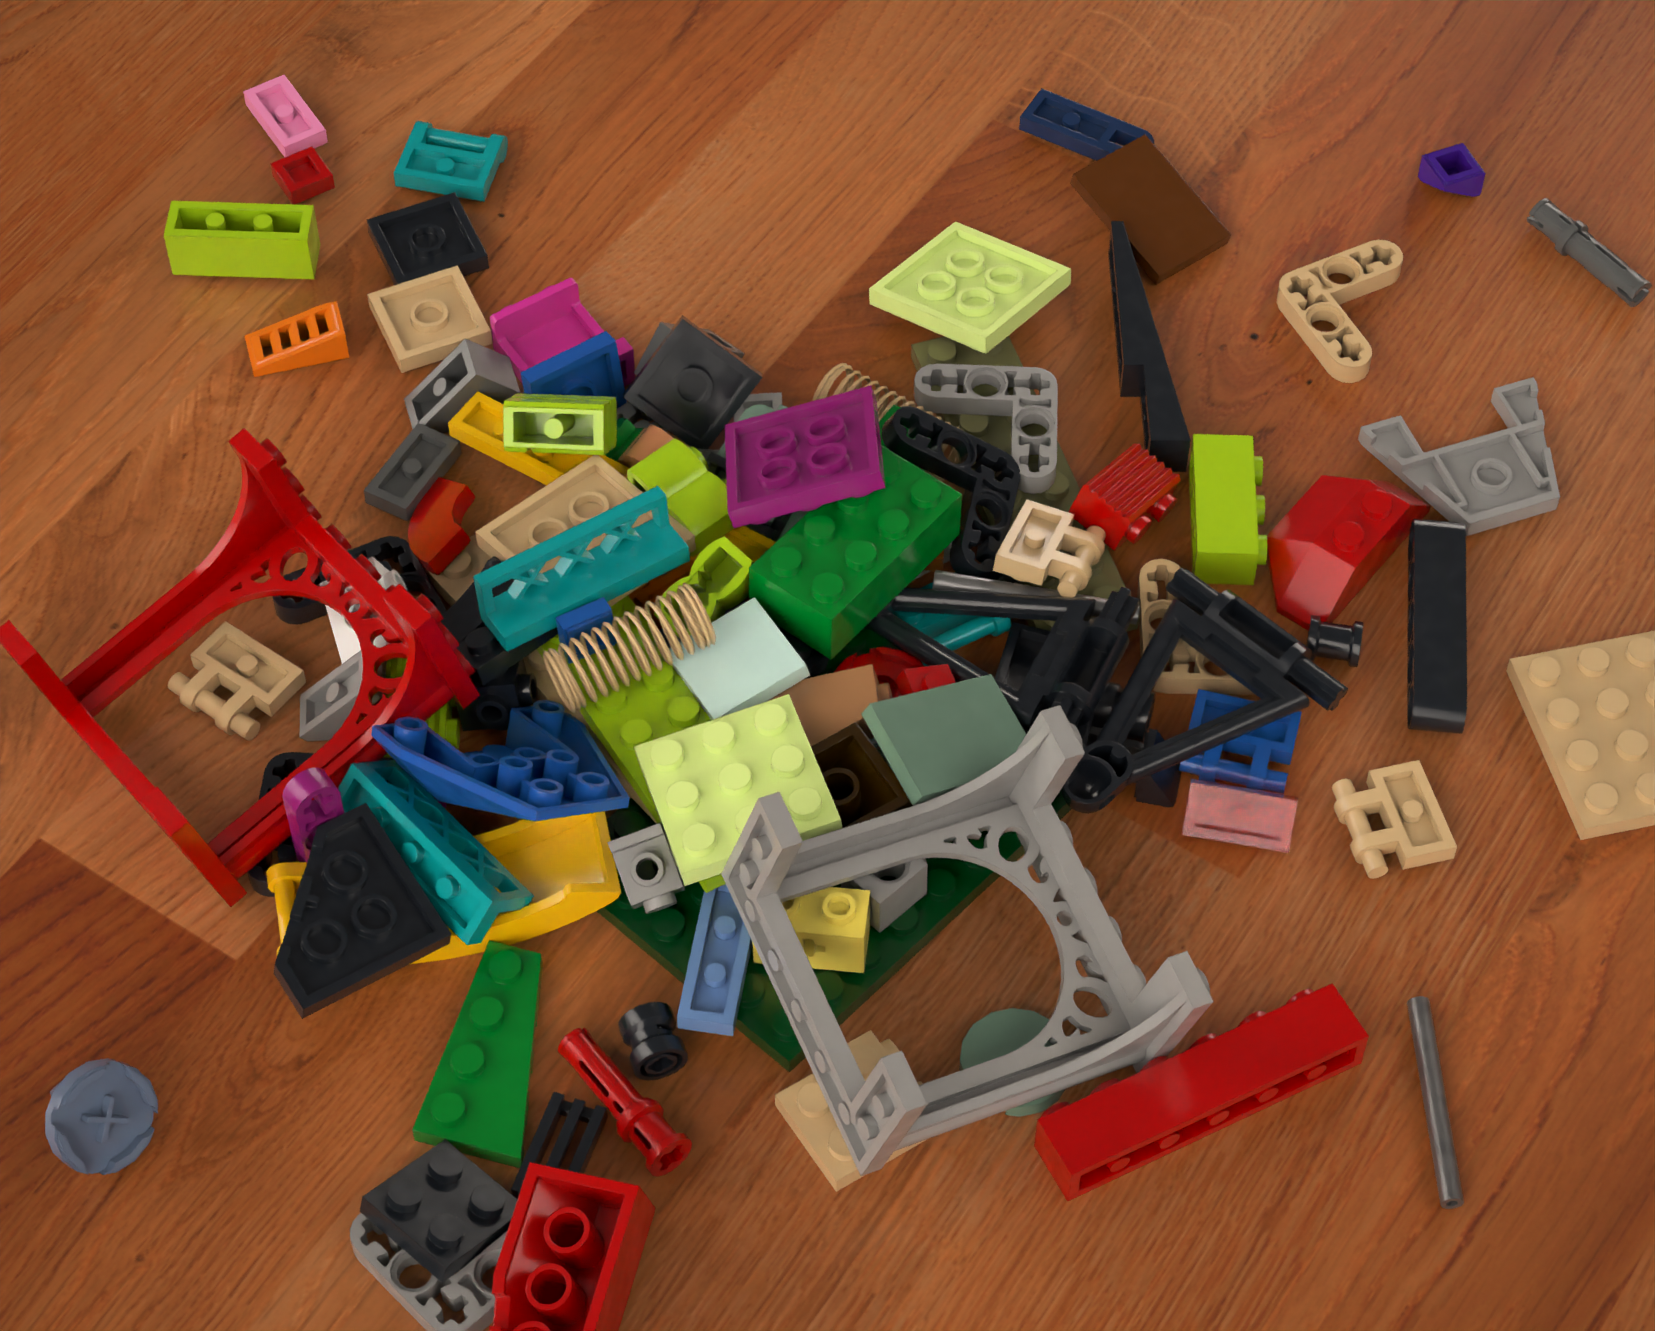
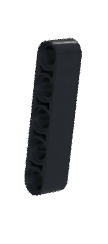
M1412 519L1408 542L1407 727L1413 730L1462 734L1467 711L1465 523Z

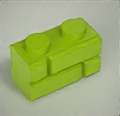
M516 393L504 401V451L527 452L531 449L534 453L605 455L609 450L616 447V397Z

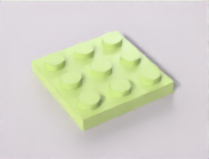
M955 221L870 287L869 301L870 305L987 354L1071 285V268Z
M789 694L634 746L637 760L684 886L722 874L758 798L780 792L802 841L843 828L837 808Z

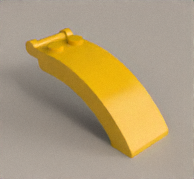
M605 811L541 821L522 819L502 828L473 836L534 897L529 905L521 910L498 913L481 943L466 945L447 926L451 932L450 944L411 964L440 961L485 952L489 940L506 945L522 942L577 921L618 899L621 889L616 864L608 842L611 840ZM307 862L277 863L266 871L268 889L275 894L281 944L290 920V913L297 894L296 890L299 888Z

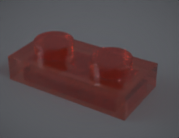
M1191 779L1182 835L1289 853L1298 797Z

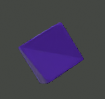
M1460 143L1422 155L1418 178L1421 182L1445 192L1477 197L1481 195L1486 173L1464 143Z

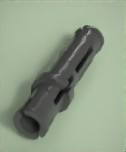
M1548 198L1540 200L1531 209L1527 222L1546 235L1555 244V250L1562 256L1569 255L1630 307L1637 306L1645 299L1649 293L1648 289L1652 287V283L1630 268L1627 263L1605 245L1597 241L1588 232L1589 228L1580 220L1574 221Z

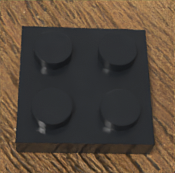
M455 192L366 220L368 233L394 285L457 265L463 277L489 269L488 255Z
M682 315L623 393V398L689 446L709 449L725 428V425L728 424L763 377L762 373Z
M445 1139L362 1196L360 1213L443 1283L465 1267L508 1230L517 1199Z

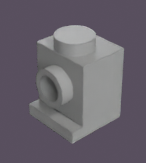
M660 823L608 842L633 909L644 906L646 914L677 903L675 894L684 891L685 887ZM645 860H652L658 865V873L651 880H643L637 874L639 864Z

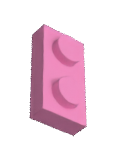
M285 75L243 91L246 106L284 157L311 146L317 148L328 143L326 129Z

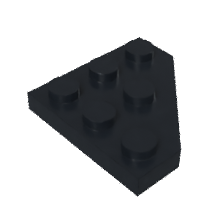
M367 803L317 827L304 875H302L290 913L286 933L276 958L274 975L302 1019L450 944L451 932Z

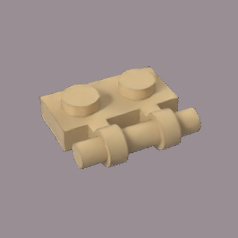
M1026 499L996 553L993 571L1011 576L1017 581L1030 582L1039 586L1043 585L1047 575L1053 576L1060 581L1057 587L1059 594L1062 597L1074 598L1078 591L1086 588L1092 576L1091 566L1099 562L1105 551L1103 541L1106 533L1099 526H1090L1087 531L1073 527L1074 514ZM1061 550L1067 551V552L1072 553V555H1069V554H1066V553H1063V552H1060V551H1061Z
M225 621L190 655L193 667L199 670V672L192 679L181 672L175 673L168 682V689L178 695L180 703L191 711H203L215 719L216 727L229 735L237 733L250 741L258 734L260 723L248 716V714L257 707L272 717L306 683L304 670ZM220 684L235 693L227 702L213 693Z
M1420 760L1369 770L1366 781L1368 790L1356 792L1350 779H1341L1332 785V791L1336 798L1334 810L1339 822L1347 825L1353 839L1350 844L1352 854L1357 863L1363 864L1369 878H1379L1388 872V867L1383 857L1384 854L1396 852L1403 870L1454 859L1457 845ZM1379 813L1385 829L1372 831L1366 816Z

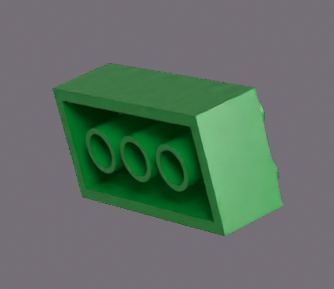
M882 445L886 488L873 491L864 497H850L823 504L821 507L809 511L749 567V600L755 597L777 626L830 660L960 535L962 494Z

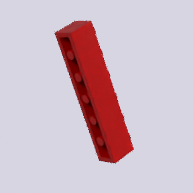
M1333 983L1316 991H1313V989L1302 990L1292 996L1284 1006L1265 1013V1011L1254 1012L1244 1018L1232 1030L1219 1036L1216 1033L1204 1035L1196 1040L1188 1050L1171 1058L1168 1056L1157 1057L1144 1065L1140 1072L1121 1081L1114 1078L1101 1083L1087 1097L1071 1104L1064 1101L1051 1106L1037 1119L1034 1147L1066 1200L1070 1201L1361 1064L1369 1035Z

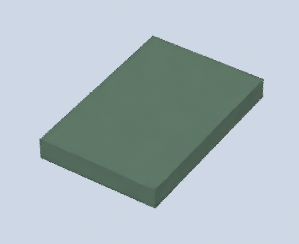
M992 674L870 703L861 713L913 806L950 792L994 768L1015 753L1026 736L1024 729Z

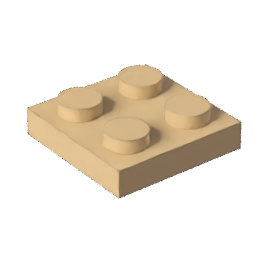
M458 265L367 294L369 307L401 373L444 360L464 339L482 346L493 344L491 330Z

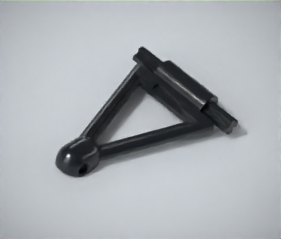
M1180 568L1166 586V591L1178 600L1174 599L1170 603L1096 741L1083 749L1085 754L1061 788L1063 798L1066 804L1077 812L1087 814L1097 812L1117 797L1126 786L1307 708L1310 703L1307 696L1327 711L1329 709L1333 711L1339 705L1340 699L1346 695L1348 688L1310 660L1312 655L1310 648L1234 592L1228 589L1218 593L1186 568ZM1180 639L1261 698L1131 755L1123 746Z
M905 587L863 629L874 631L928 666L948 664L955 681L960 682L989 674L893 614L894 611L1056 621L1018 692L995 677L993 678L1019 723L1026 728H1031L1043 708L1049 709L1059 705L1062 707L1069 723L1077 727L1085 725L1090 721L1128 647L1129 636L1126 631L1140 605V599L1132 597L1130 589L1121 587L1119 592H1111L1099 617L1091 618L1095 609V599Z

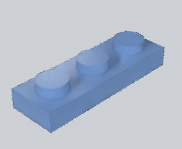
M726 884L708 893L704 891L677 1014L678 1029L734 1036L752 940Z

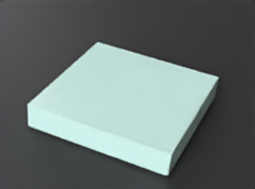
M755 597L712 622L716 635L715 645L706 646L705 650L700 649L692 635H690L695 653L694 655L689 654L680 641L679 643L684 653L683 660L678 659L672 648H669L673 658V668L711 720L767 702L810 676L806 663Z

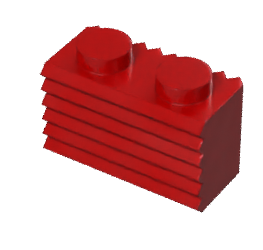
M1134 443L1082 486L1068 512L1074 514V520L1086 529L1090 526L1101 527L1106 533L1103 542L1113 551H1116L1127 540L1132 544H1136L1150 528L1153 522L1152 518L1161 522L1170 513L1178 501L1172 494L1181 481L1180 475L1173 474L1172 468H1165L1164 462H1157L1156 455L1150 456L1148 449L1142 450L1140 443Z

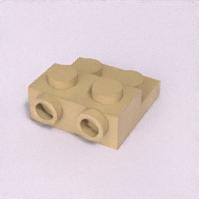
M871 1030L847 1043L865 1081L880 1058L899 1052L897 1046L890 1039L880 1043ZM814 1074L775 1094V1106L836 1192L863 1177L860 1176ZM918 1081V1082H917L918 1085H922V1084H923L921 1081ZM924 1141L894 1151L887 1162Z

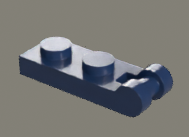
M1042 88L1020 116L1019 130L1096 161L1144 134L1155 144L1152 135L1140 127Z

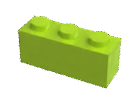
M171 201L164 231V240L173 275L315 279L321 244L314 205Z
M1193 434L1188 464L1192 573L1206 584L1254 585L1257 565H1266L1267 535L1258 534V525H1263L1265 519V496L1256 495V486L1262 485L1263 457L1254 456L1253 436Z

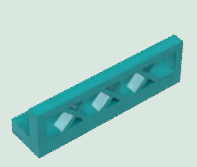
M656 486L474 575L473 579L480 616L485 625L508 652L556 628L555 617L602 597L608 602L690 561L689 546L670 525L666 494L659 486ZM652 510L653 519L635 528H631L640 515ZM604 533L607 534L599 546L588 551L586 550L592 539ZM561 556L554 568L544 573H539L547 561ZM510 579H514V582L507 591L493 597L492 588Z
M394 760L351 764L338 787L344 813L367 803L443 922L466 945L481 943L498 913L521 910L529 905L534 895Z

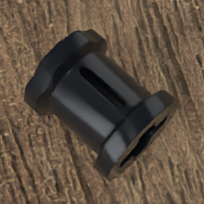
M1311 615L1306 645L1312 650L1310 660L1313 662L1316 657L1347 661L1350 667H1357L1362 641L1363 622L1355 621L1352 626L1321 622L1319 616Z

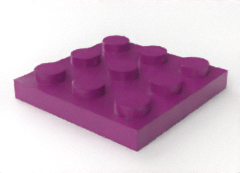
M871 385L725 425L727 511L734 528L748 524H763L774 517L797 511H812L823 504L850 497H864L873 491L886 488L877 400Z

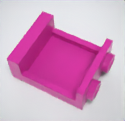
M568 278L558 284L548 286L539 293L504 307L490 317L493 348L496 352L510 358L514 374L521 383V372L604 332L581 304L578 284L573 278ZM624 337L616 340L625 387L635 379L634 349Z

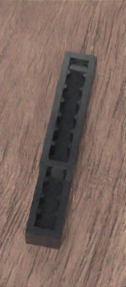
M1111 221L1108 262L1120 397H1140L1144 449H1148L1149 455H1156L1157 462H1164L1165 468H1172V472H1186L1191 439L1124 222Z

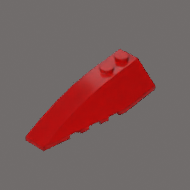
M529 1162L493 1274L492 1294L495 1296L493 1326H489V1331H618L656 1210L641 1187Z

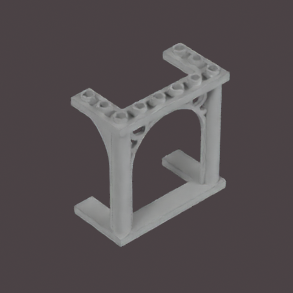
M1060 705L1042 710L1016 752L972 781L926 802L802 841L780 792L758 798L721 875L860 1176L882 1169L896 1150L1133 1065L1136 1073H1138L1149 1061L1160 1056H1168L1213 1003L1208 980L1205 974L1195 967L1188 951L1168 957L1147 984L1141 969L1132 963L1122 943V934L1118 923L1113 917L1108 916L1097 894L1098 890L1094 876L1087 868L1083 867L1073 847V837L1069 827L1065 822L1059 820L1052 806V802L1085 754L1082 738L1077 727L1069 723ZM987 830L988 833L984 839L983 849H978L969 842L968 839L979 840L982 835L981 832ZM1010 831L1016 832L1025 850L1024 856L1015 862L1005 860L1001 856L998 847L1000 836ZM925 858H951L975 863L998 873L1012 882L1027 895L1041 912L1051 929L1059 952L1061 965L1060 991L1055 1009L1046 1026L1031 1041L1013 1052L922 1085H918L903 1051L880 1058L865 1081L782 902L896 865ZM1031 865L1041 883L1034 881L1030 876L1028 868ZM1076 961H1081L1088 977L1080 975L1076 967ZM1078 991L1096 994L1108 1016L1093 1017L1082 1012L1076 1006L1073 994ZM1069 1020L1077 1028L1069 1036H1066L1062 1029V1022ZM1079 1030L1087 1033L1081 1035ZM1048 1041L1052 1044L1048 1047L1044 1046Z

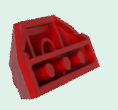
M1321 475L1267 535V559L1275 593L1276 612L1306 630H1309L1311 615L1319 616L1321 622L1332 623L1408 537L1412 519H1423L1429 513L1431 505L1389 481Z

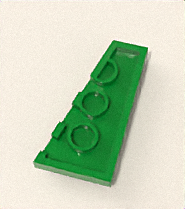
M489 940L413 1126L414 1141L436 1146L446 1139L463 1154L516 1168L521 1167L524 1158V1134L528 1118L530 1075L532 1074L534 1059L535 1028L537 1027L543 969L541 953Z

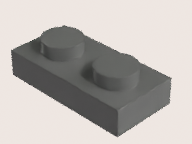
M417 423L364 489L365 502L408 522L418 503L438 477L443 478L462 454L460 441Z

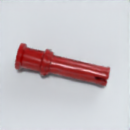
M576 1028L569 1032L561 1040L558 1052L617 1120V1133L621 1139L627 1143L632 1142L646 1158L645 1166L652 1176H663L677 1168L687 1158L692 1149V1142L684 1133H677L663 1117L664 1109L657 1100L648 1097L644 1098L640 1095L586 1028Z

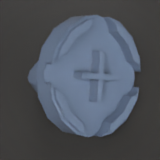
M109 1058L88 1061L69 1072L50 1091L51 1099L45 1112V1135L53 1154L73 1170L85 1174L100 1173L106 1175L116 1173L134 1162L150 1143L155 1128L151 1127L154 1112L158 1114V1099L151 1081L137 1068Z

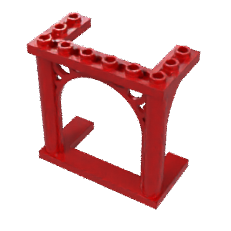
M245 428L228 441L240 460L242 487L234 516L220 541L190 574L60 680L10 620L0 626V644L230 907L247 894L238 880L291 836L282 796L286 784L294 776L309 768L318 767L324 769L338 789L352 763L379 761L387 754L371 736L372 726L395 723L396 719L401 717H414L426 721L452 698L465 709L480 696L469 678L475 673V670L464 655L456 649L460 645L452 633L441 623L444 618L435 605L424 594L415 599L401 584H398L396 587L391 585L385 590L378 583L382 577L373 564L363 554L354 559L347 552L352 547L344 535L333 524L324 528L318 522L322 516L315 506L301 494L305 489L292 472L284 466L287 461L278 448L268 438L259 443ZM296 553H305L308 561L303 574L296 580H285L283 570L288 559ZM269 570L271 578L264 583L255 582L258 578L266 576L265 571ZM320 570L327 582H329L322 587L314 584ZM281 595L305 597L329 606L343 616L352 626L359 640L362 652V681L349 716L326 744L209 843H206L182 813L158 787L155 788L95 721L94 717L207 623L237 605L254 599ZM360 604V608L356 612H349L351 606ZM382 635L384 640L391 644L377 648L374 645V640L377 636ZM394 658L407 659L402 676L390 679L377 675V670L383 662ZM378 691L384 693L381 700L373 706L372 697ZM385 694H391V696L387 698Z

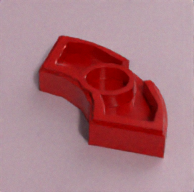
M438 477L418 503L408 528V542L411 551L426 570L437 576L470 543L471 539L461 527V522L465 512L476 498L466 484Z

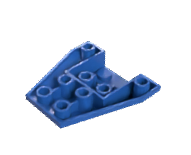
M539 700L534 702L533 706L511 708L505 746L486 745L480 751L461 753L429 728L425 721L414 717H401L396 719L395 723L372 726L371 736L410 777L440 802L530 821L628 808L630 797L585 725L571 714L564 712L565 707L554 701Z

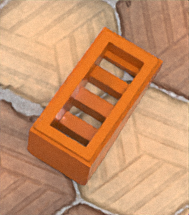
M337 301L316 306L245 335L254 377L349 358L346 335ZM291 342L292 346L282 349L281 344ZM272 346L273 354L264 357L262 348Z

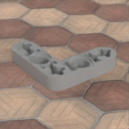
M936 363L928 364L916 373L914 379L915 403L918 406H923L926 412L1012 416L1011 456L1017 462L1020 469L1018 489L1030 494L1042 493L1050 489L1056 477L1058 384L1051 372L1038 367ZM980 384H989L996 387L998 392L992 396L985 397L976 394L972 389ZM958 385H963V393H957ZM931 386H941V391H931ZM1008 387H1014L1013 395H1007ZM1030 389L1039 390L1040 395H1031ZM1035 423L1045 427L1047 432L1041 436L1034 437L1025 434L1021 428L1027 424ZM1029 454L1039 455V472L1029 471Z
M362 1213L352 1222L350 1240L358 1261L426 1331H483L493 1322L495 1296L492 1294V1289L483 1284L482 1278L488 1269L496 1266L507 1231L459 1272L443 1283L434 1275H431L427 1284L420 1288L411 1289L400 1284V1274L410 1265L420 1263L390 1237H388L389 1245L396 1254L389 1260L388 1252L380 1243L373 1241L369 1244L367 1239V1233L372 1230L379 1235L384 1232ZM440 1292L443 1302L452 1311L457 1312L463 1308L465 1320L462 1323L458 1324L452 1319L444 1323L442 1308L435 1301Z

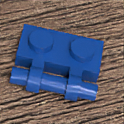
M1198 689L1188 730L1255 701ZM1297 711L1206 751L1204 755L1199 754L1180 762L1179 771L1199 775V781L1215 784V780L1218 779L1247 786L1246 791L1262 794V790L1284 794L1288 773L1267 768L1269 761L1290 765L1302 711ZM1222 751L1253 757L1252 764L1247 765L1220 759Z

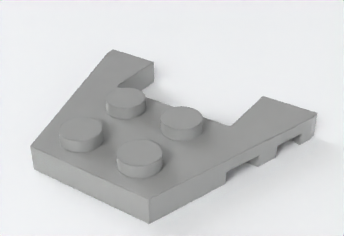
M1534 377L1494 388L1491 403L1507 426V429L1439 449L1423 452L1401 415L1360 427L1358 437L1360 444L1449 522L1465 523L1466 536L1556 510L1559 503L1560 494L1551 450L1546 445L1544 435L1545 420L1543 410H1539L1537 401L1538 386Z

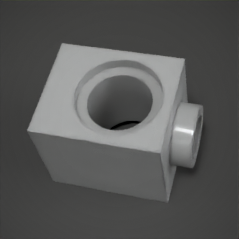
M926 859L906 862L841 883V888L870 890V925L880 933L927 894L928 864ZM884 876H892L897 879L892 881H885L879 878Z

